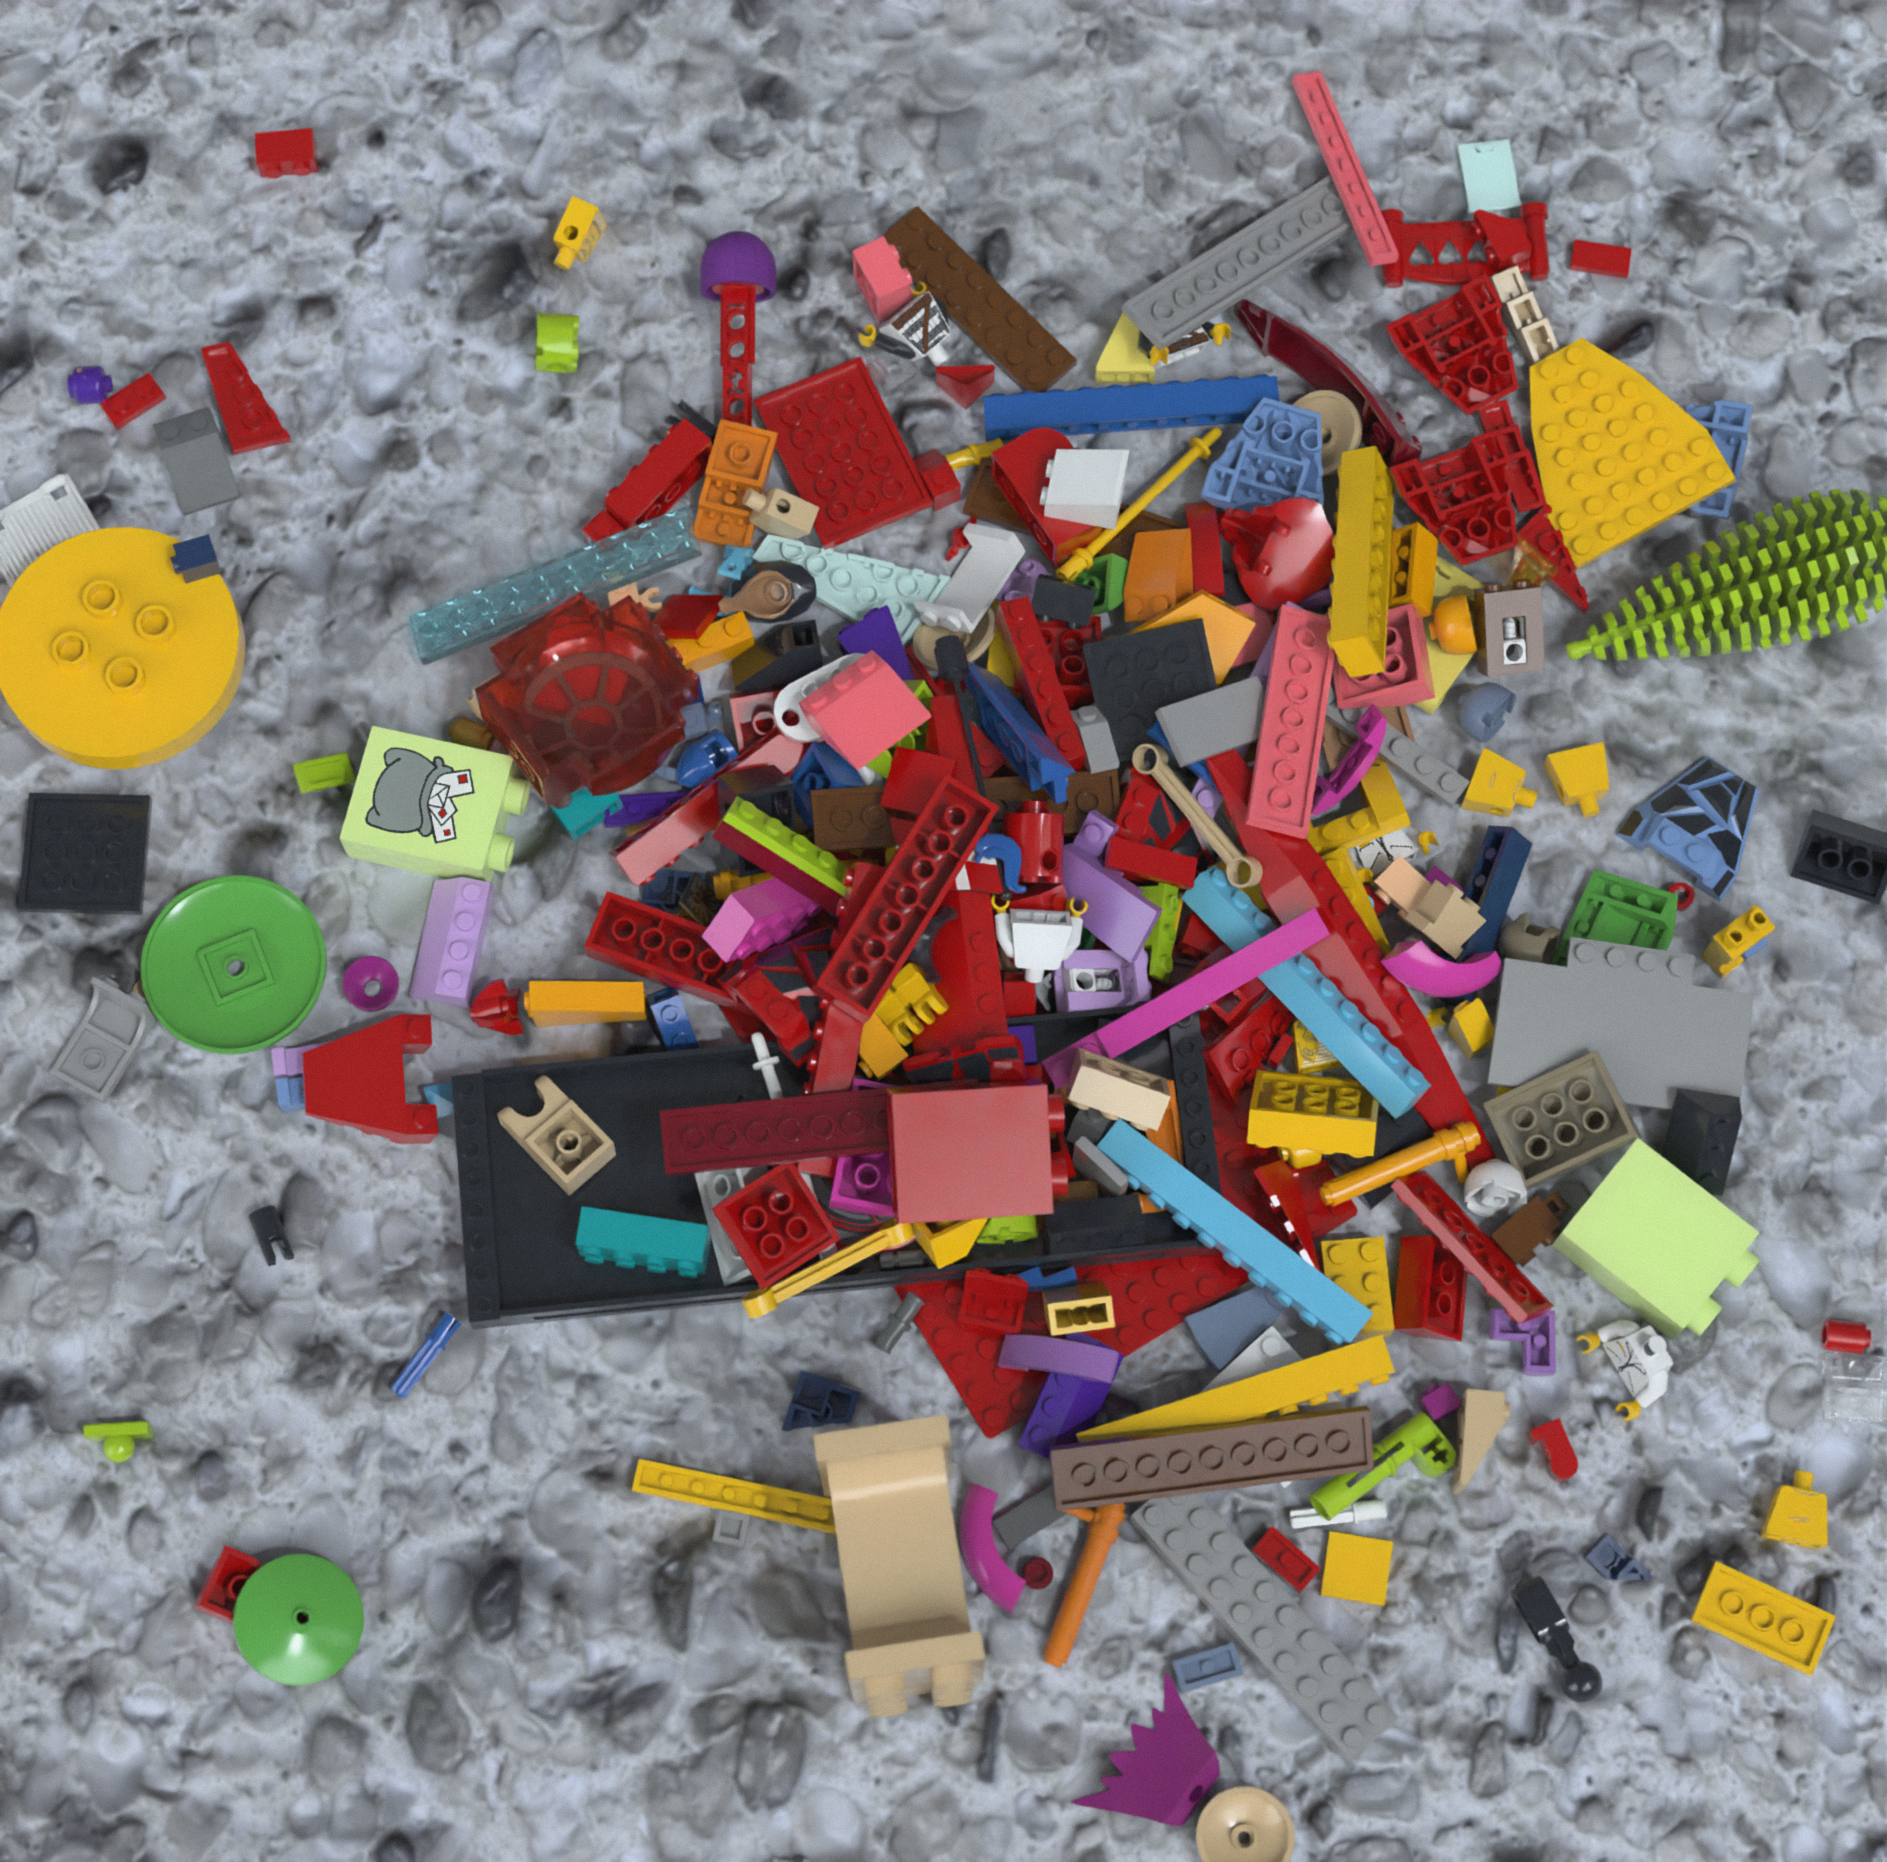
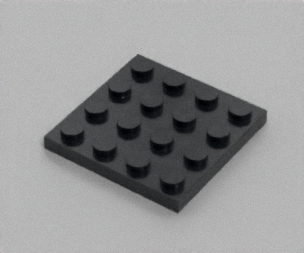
M1202 618L1083 644L1095 705L1108 721L1119 762L1132 759L1135 749L1142 744H1159L1146 733L1158 719L1155 712L1159 708L1218 689ZM1149 748L1145 752L1144 756L1153 755L1156 753L1153 749Z
M29 793L18 902L19 911L142 915L152 797L150 795Z

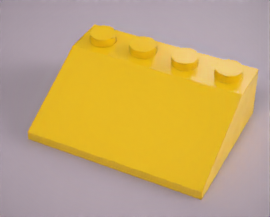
M1257 1070L1249 1111L1247 1143L1254 1144L1260 1148L1278 1146L1286 1147L1291 1151L1307 1149L1317 1150L1322 1154L1346 1153L1356 1158L1373 1156L1379 1101L1358 1080Z

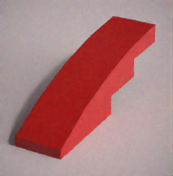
M1507 399L1491 403L1478 410L1477 413L1484 434L1498 429L1510 455V466L1508 468L1509 480L1512 482L1513 488L1511 500L1517 513L1520 514L1544 507L1547 503L1530 450H1526L1519 426L1514 424Z

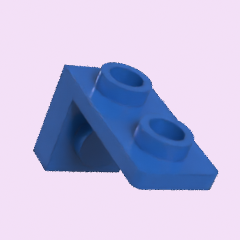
M669 987L646 997L668 1051L700 1048L677 989Z

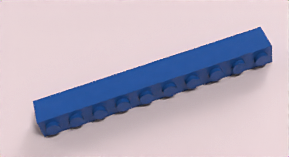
M1258 374L1252 378L1242 379L1237 376H1230L1223 380L1214 381L1201 378L1194 382L1186 383L1172 380L1158 385L1144 382L1130 387H1123L1121 385H1110L1102 389L1081 387L1074 391L1052 389L1046 393L1023 391L1018 395L994 393L989 397H983L986 441H992L996 438L1014 440L1036 428H1051L1059 431L1064 436L1244 423L1263 397L1279 401L1277 376L1269 377L1266 374Z

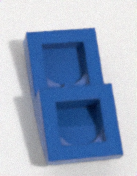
M1039 1266L1018 1274L1024 1281L1029 1283L1028 1292H1042V1290L1068 1287L1077 1284V1276L1073 1267L1043 1278Z

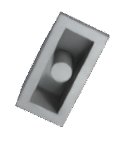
M1084 706L1070 711L1086 753L1084 766L1090 774L1119 768V760L1108 721L1096 706Z

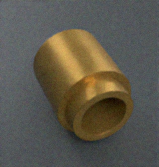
M464 716L459 720L455 719L448 732V736L451 737V743L486 751L491 750L496 737L495 733L490 732L489 727Z

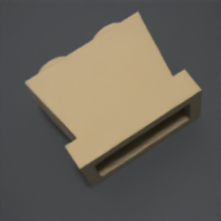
M1435 879L1417 910L1411 909L1405 919L1438 947L1456 959L1463 951L1461 946L1487 920L1477 913L1480 907L1468 897H1465L1463 900L1461 899L1464 895L1461 890L1450 882L1447 886H1444Z

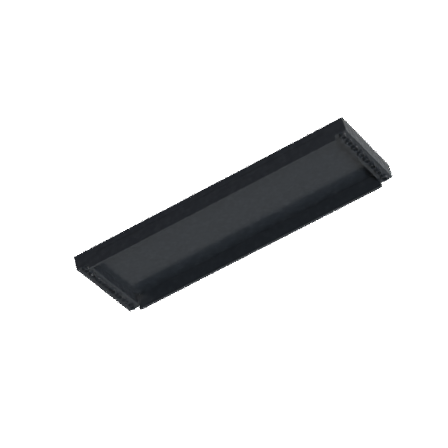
M1141 1005L1006 1018L1007 1027L1034 1025L1037 1065L1042 1064L1041 1061L1096 1031L1099 1018L1116 1020ZM1197 1010L1125 1051L1123 1061L1138 1069L1164 1077L1166 1080H1174L1182 1134L1184 1168L1222 1196L1205 1060L1201 1053L1203 1051ZM907 1028L908 1032L912 1036L911 1030ZM777 1041L766 1042L770 1057L778 1056L779 1062L773 1066L784 1098L800 1097L804 1083L809 1081L810 1071L807 1070V1062L798 1068L778 1047ZM913 1041L907 1046L900 1044L907 1053L908 1058L914 1057ZM753 1043L481 1070V1073L451 1076L468 1317L472 1329L742 1302L741 1299L745 1295L760 1288L756 1280L724 1287L712 1238L705 1275L697 1274V1278L682 1277L678 1275L679 1271L667 1269L666 1273L663 1274L648 1271L647 1266L635 1265L634 1269L621 1268L616 1266V1262L604 1260L603 1264L589 1263L584 1261L585 1257L580 1256L575 1244L582 1206L708 1225L695 1173L666 1176L660 1111L727 1104L739 1086L760 1100H771L762 1070H754L752 1066L759 1062ZM858 1056L855 1070H861L858 1066V1063L861 1062ZM903 1063L890 1072L919 1084L903 1068ZM542 1075L547 1076L570 1100L572 1099L614 1142L616 1156L570 1196L501 1126L497 1116L506 1107L512 1108L515 1112L525 1117L539 1114L544 1108L545 1103L537 1094L535 1081ZM1052 1080L1048 1086L1050 1094H1054L1055 1089ZM1064 1105L1065 1123L1063 1134L1072 1159L1075 1144L1067 1141L1066 1138L1074 1117L1080 1108ZM1122 1119L1124 1122H1126L1128 1125L1134 1128L1137 1132H1139L1141 1135L1147 1138L1145 1131L1133 1127L1130 1124L1131 1121ZM569 1146L565 1148V1150H573ZM767 1165V1170L771 1169L773 1165ZM1074 1167L1076 1176L1068 1179L1067 1196L1053 1197V1204L1107 1197ZM1127 1186L1126 1195L1134 1192L1146 1194L1139 1188L1134 1190ZM1166 1209L1155 1213H1143L1145 1237L1142 1244L1049 1255L1044 1251V1214L1037 1215L1038 1236L1033 1239L1013 1243V1240H1005V1244H980L975 1241L967 1256L940 1269L936 1266L929 1267L926 1264L922 1268L899 1270L898 1267H894V1270L883 1271L880 1268V1254H873L792 1297L965 1280L966 1271L974 1270V1268H984L990 1270L994 1275L1005 1276L1006 1274H1020L1038 1266L1041 1272L1065 1270L1071 1267L1084 1268L1223 1253L1215 1246L1212 1249L1205 1246L1197 1238L1199 1234L1190 1227L1184 1229L1172 1219L1173 1214ZM916 1240L903 1248L891 1252L897 1254V1251L922 1249L923 1252L925 1251ZM817 1254L807 1262L803 1263L802 1265H800L799 1267H797L796 1269H794L793 1271H791L790 1273H788L772 1285L820 1261L821 1259L819 1254Z

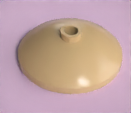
M1319 390L1301 397L1293 406L1321 413V464L1323 466V476L1335 473L1338 465H1341L1342 452L1358 448L1362 436V421L1358 409L1346 396L1331 390ZM1329 436H1332L1331 440L1328 443H1326V439Z
M989 606L972 633L954 632L941 626L932 627L922 621L913 638L915 656L926 668L938 671L934 654L935 641L944 636L957 635L960 641L964 643L967 660L972 663L986 651L995 636L997 629L995 612Z
M1247 1786L1234 1787L1216 1795L1205 1806L1197 1823L1196 1844L1202 1862H1289L1294 1850L1295 1832L1288 1811L1273 1795L1259 1788ZM1240 1832H1246L1249 1835L1250 1840L1248 1844L1243 1845L1239 1843L1238 1834Z

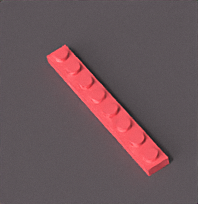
M1315 71L1294 75L1292 80L1293 86L1369 267L1395 263L1399 253L1322 72Z

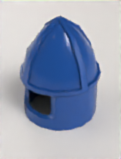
M714 729L698 741L692 742L683 752L677 767V782L690 788H696L736 758L738 754L727 738L718 729Z

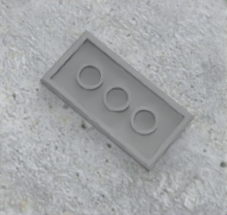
M1258 676L1159 708L1155 712L1180 768L1258 741L1266 694Z

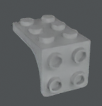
M93 976L90 983L94 988V994L90 1007L50 1073L52 1076L105 1104L157 1019L151 1013L150 1006L145 1003L146 999L133 991H129L128 994L124 993L119 989V985L105 976H103L102 980Z

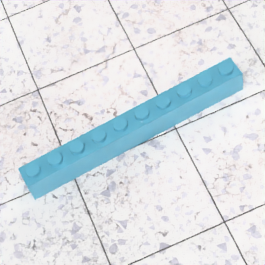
M1217 866L1200 873L1194 880V887L1187 890L1181 897L1233 952L1277 929L1272 920L1254 905L1246 893L1233 886L1229 882L1227 874ZM1301 952L1257 976L1395 1119L1409 1111L1430 1088L1431 1085L1424 1078L1423 1074L1415 1069L1402 1056L1400 1050L1392 1046L1380 1033L1379 1029L1358 1011L1356 1005L1348 1001L1337 989L1336 985L1328 980L1315 967L1312 960L1305 957Z
M1121 1118L1116 1121L1096 1146L1129 1177L1128 1186L1134 1190L1141 1189L1148 1195L1147 1200L1160 1210L1164 1207L1173 1214L1172 1219L1184 1229L1190 1227L1199 1234L1197 1238L1205 1246L1211 1249L1215 1246L1224 1253L1222 1257L1227 1263L1235 1268L1241 1266L1249 1273L1248 1278L1261 1288L1264 1286L1268 1287L1275 1293L1273 1297L1285 1307L1291 1305L1300 1312L1299 1317L1311 1327L1317 1325L1326 1332L1324 1336L1332 1344L1338 1347L1341 1344L1344 1347L1350 1345L1373 1315V1312Z

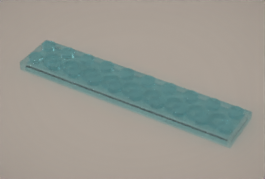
M686 506L409 616L420 661L425 666L701 556L702 552Z

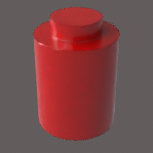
M1836 1319L1824 1320L1821 1336L1823 1350L1862 1354L1865 1348L1870 1347L1871 1330L1866 1329L1864 1322Z

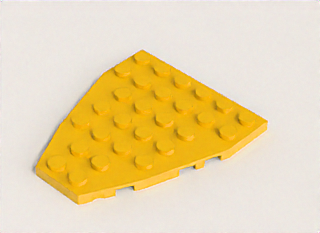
M1580 338L1529 367L1532 435L1546 503L1551 506L1553 511L1551 514H1548V519L1555 531L1561 530L1563 543L1568 548L1577 570L1736 482V477L1705 427L1636 370L1585 339Z

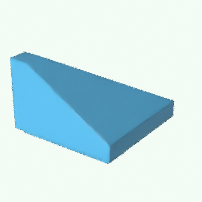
M452 1082L423 1088L428 1104H437L438 1120L454 1115Z

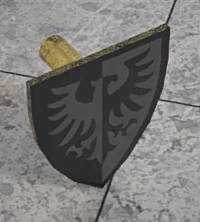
M695 871L679 901L683 908L673 915L684 919L691 917L695 923L708 927L721 909L722 904L719 900H716L715 893Z

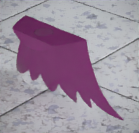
M1165 1672L1164 1676L1165 1714L1155 1707L1152 1708V1718L1156 1730L1132 1724L1131 1734L1138 1752L1117 1751L1110 1754L1111 1760L1123 1776H1110L1100 1779V1782L1110 1788V1790L1071 1801L1072 1804L1137 1816L1169 1826H1183L1220 1776L1219 1760L1216 1751L1204 1738L1188 1713L1167 1672Z

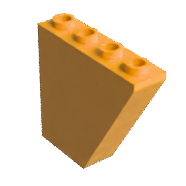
M1202 589L1125 635L1202 618L1217 688L1219 689L1255 626L1256 621L1254 617Z

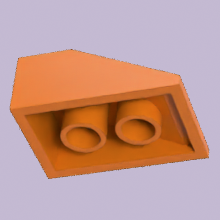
M1191 528L1136 533L1123 591L1125 622H1147L1194 594Z

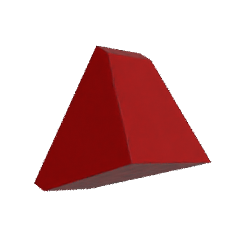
M995 365L936 366V385L965 410L995 380Z

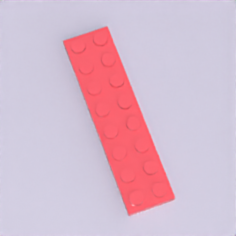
M1283 604L1279 608L1245 824L1302 839L1306 838L1309 830L1335 650L1330 649L1327 642V632L1331 631L1329 616Z

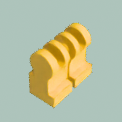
M908 963L898 972L892 985L875 1010L894 1038L903 1046H907L913 1040L907 1027L917 1035L924 1031L919 1018L910 1011L912 1006L917 1016L929 1025L936 1020L930 1007L940 1015L949 1009L943 997L935 989V985L926 980V973L923 968L913 963Z

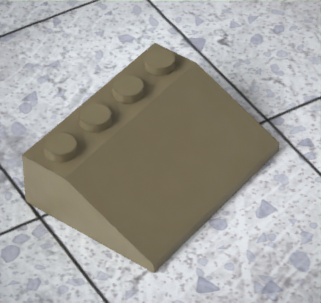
M1598 1050L1483 1103L1511 1165L1520 1172L1527 1191L1635 1142L1637 1138H1642Z

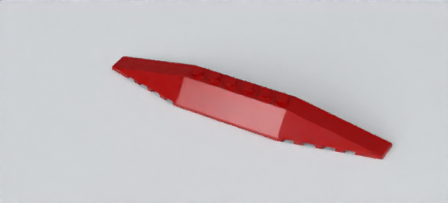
M1235 749L1204 759L1218 793L1221 792L1225 800L1226 806L1224 808L1228 818L1233 820L1238 831L1237 839L1240 846H1244L1247 855L1256 858L1262 866L1263 874L1259 882L1262 889L1260 894L1279 926L1315 907L1330 935L1304 949L1301 953L1312 960L1315 967L1336 985L1337 989L1348 1001L1356 1005L1358 1011L1371 1024L1375 1025L1392 1046L1399 1049L1402 1056L1415 1069L1419 1070L1430 1083V1088L1413 1107L1426 1120V1125L1433 1133L1444 1128L1450 1130L1454 1124L1461 1121L1464 1123L1471 1121L1475 1125L1481 1143L1475 1146L1473 1151L1465 1154L1468 1171L1471 1172L1478 1165L1491 1159H1496L1497 1157L1426 1018L1404 984L1398 981L1381 963L1385 954L1325 861L1306 838L1302 839L1245 824L1253 772Z

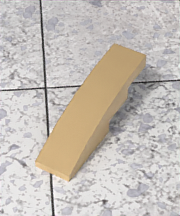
M1518 265L1489 277L1501 299L1503 313L1530 365L1532 366L1559 351L1560 348L1548 318H1543L1533 292H1528Z

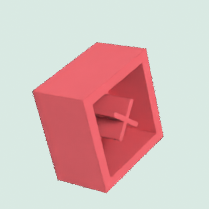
M884 236L852 250L854 278L878 322L881 324L891 319L911 301V297H913L910 287L913 284L912 277L907 268H901L898 262L900 260L899 254L893 244L888 245Z

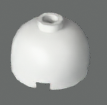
M1491 1159L1473 1168L1465 1180L1464 1200L1467 1202V1208L1479 1216L1496 1218L1498 1217L1497 1212L1508 1211V1216L1515 1215L1527 1204V1189L1520 1172L1515 1167L1502 1160Z

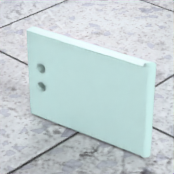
M1509 139L1459 144L1457 146L1468 213H1474L1479 209L1484 211L1519 208L1522 205Z

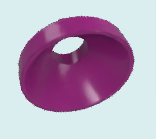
M367 956L358 959L348 967L343 978V991L348 1001L354 1007L366 1012H377L385 1009L395 1000L399 991V977L393 965L381 957ZM378 981L383 985V989L378 996L371 997L365 993V987L369 982Z

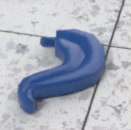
M987 833L981 837L974 849V853L977 854L974 862L980 863L983 857L988 860L993 858L1002 860L1005 863L1004 879L1006 887L1014 893L1021 894L1026 892V886L1018 885L1022 856L1021 849L1016 842L1003 834Z

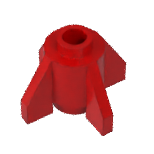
M503 978L492 980L474 998L473 1005L470 1006L472 1021L477 1023L480 1028L485 1027L511 1036L523 1034L524 1028L519 1018H516L518 1016L517 1001L521 995L520 988L508 990Z

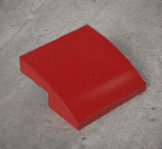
M897 746L880 806L918 816L942 777L948 774L954 778L959 762L946 757Z

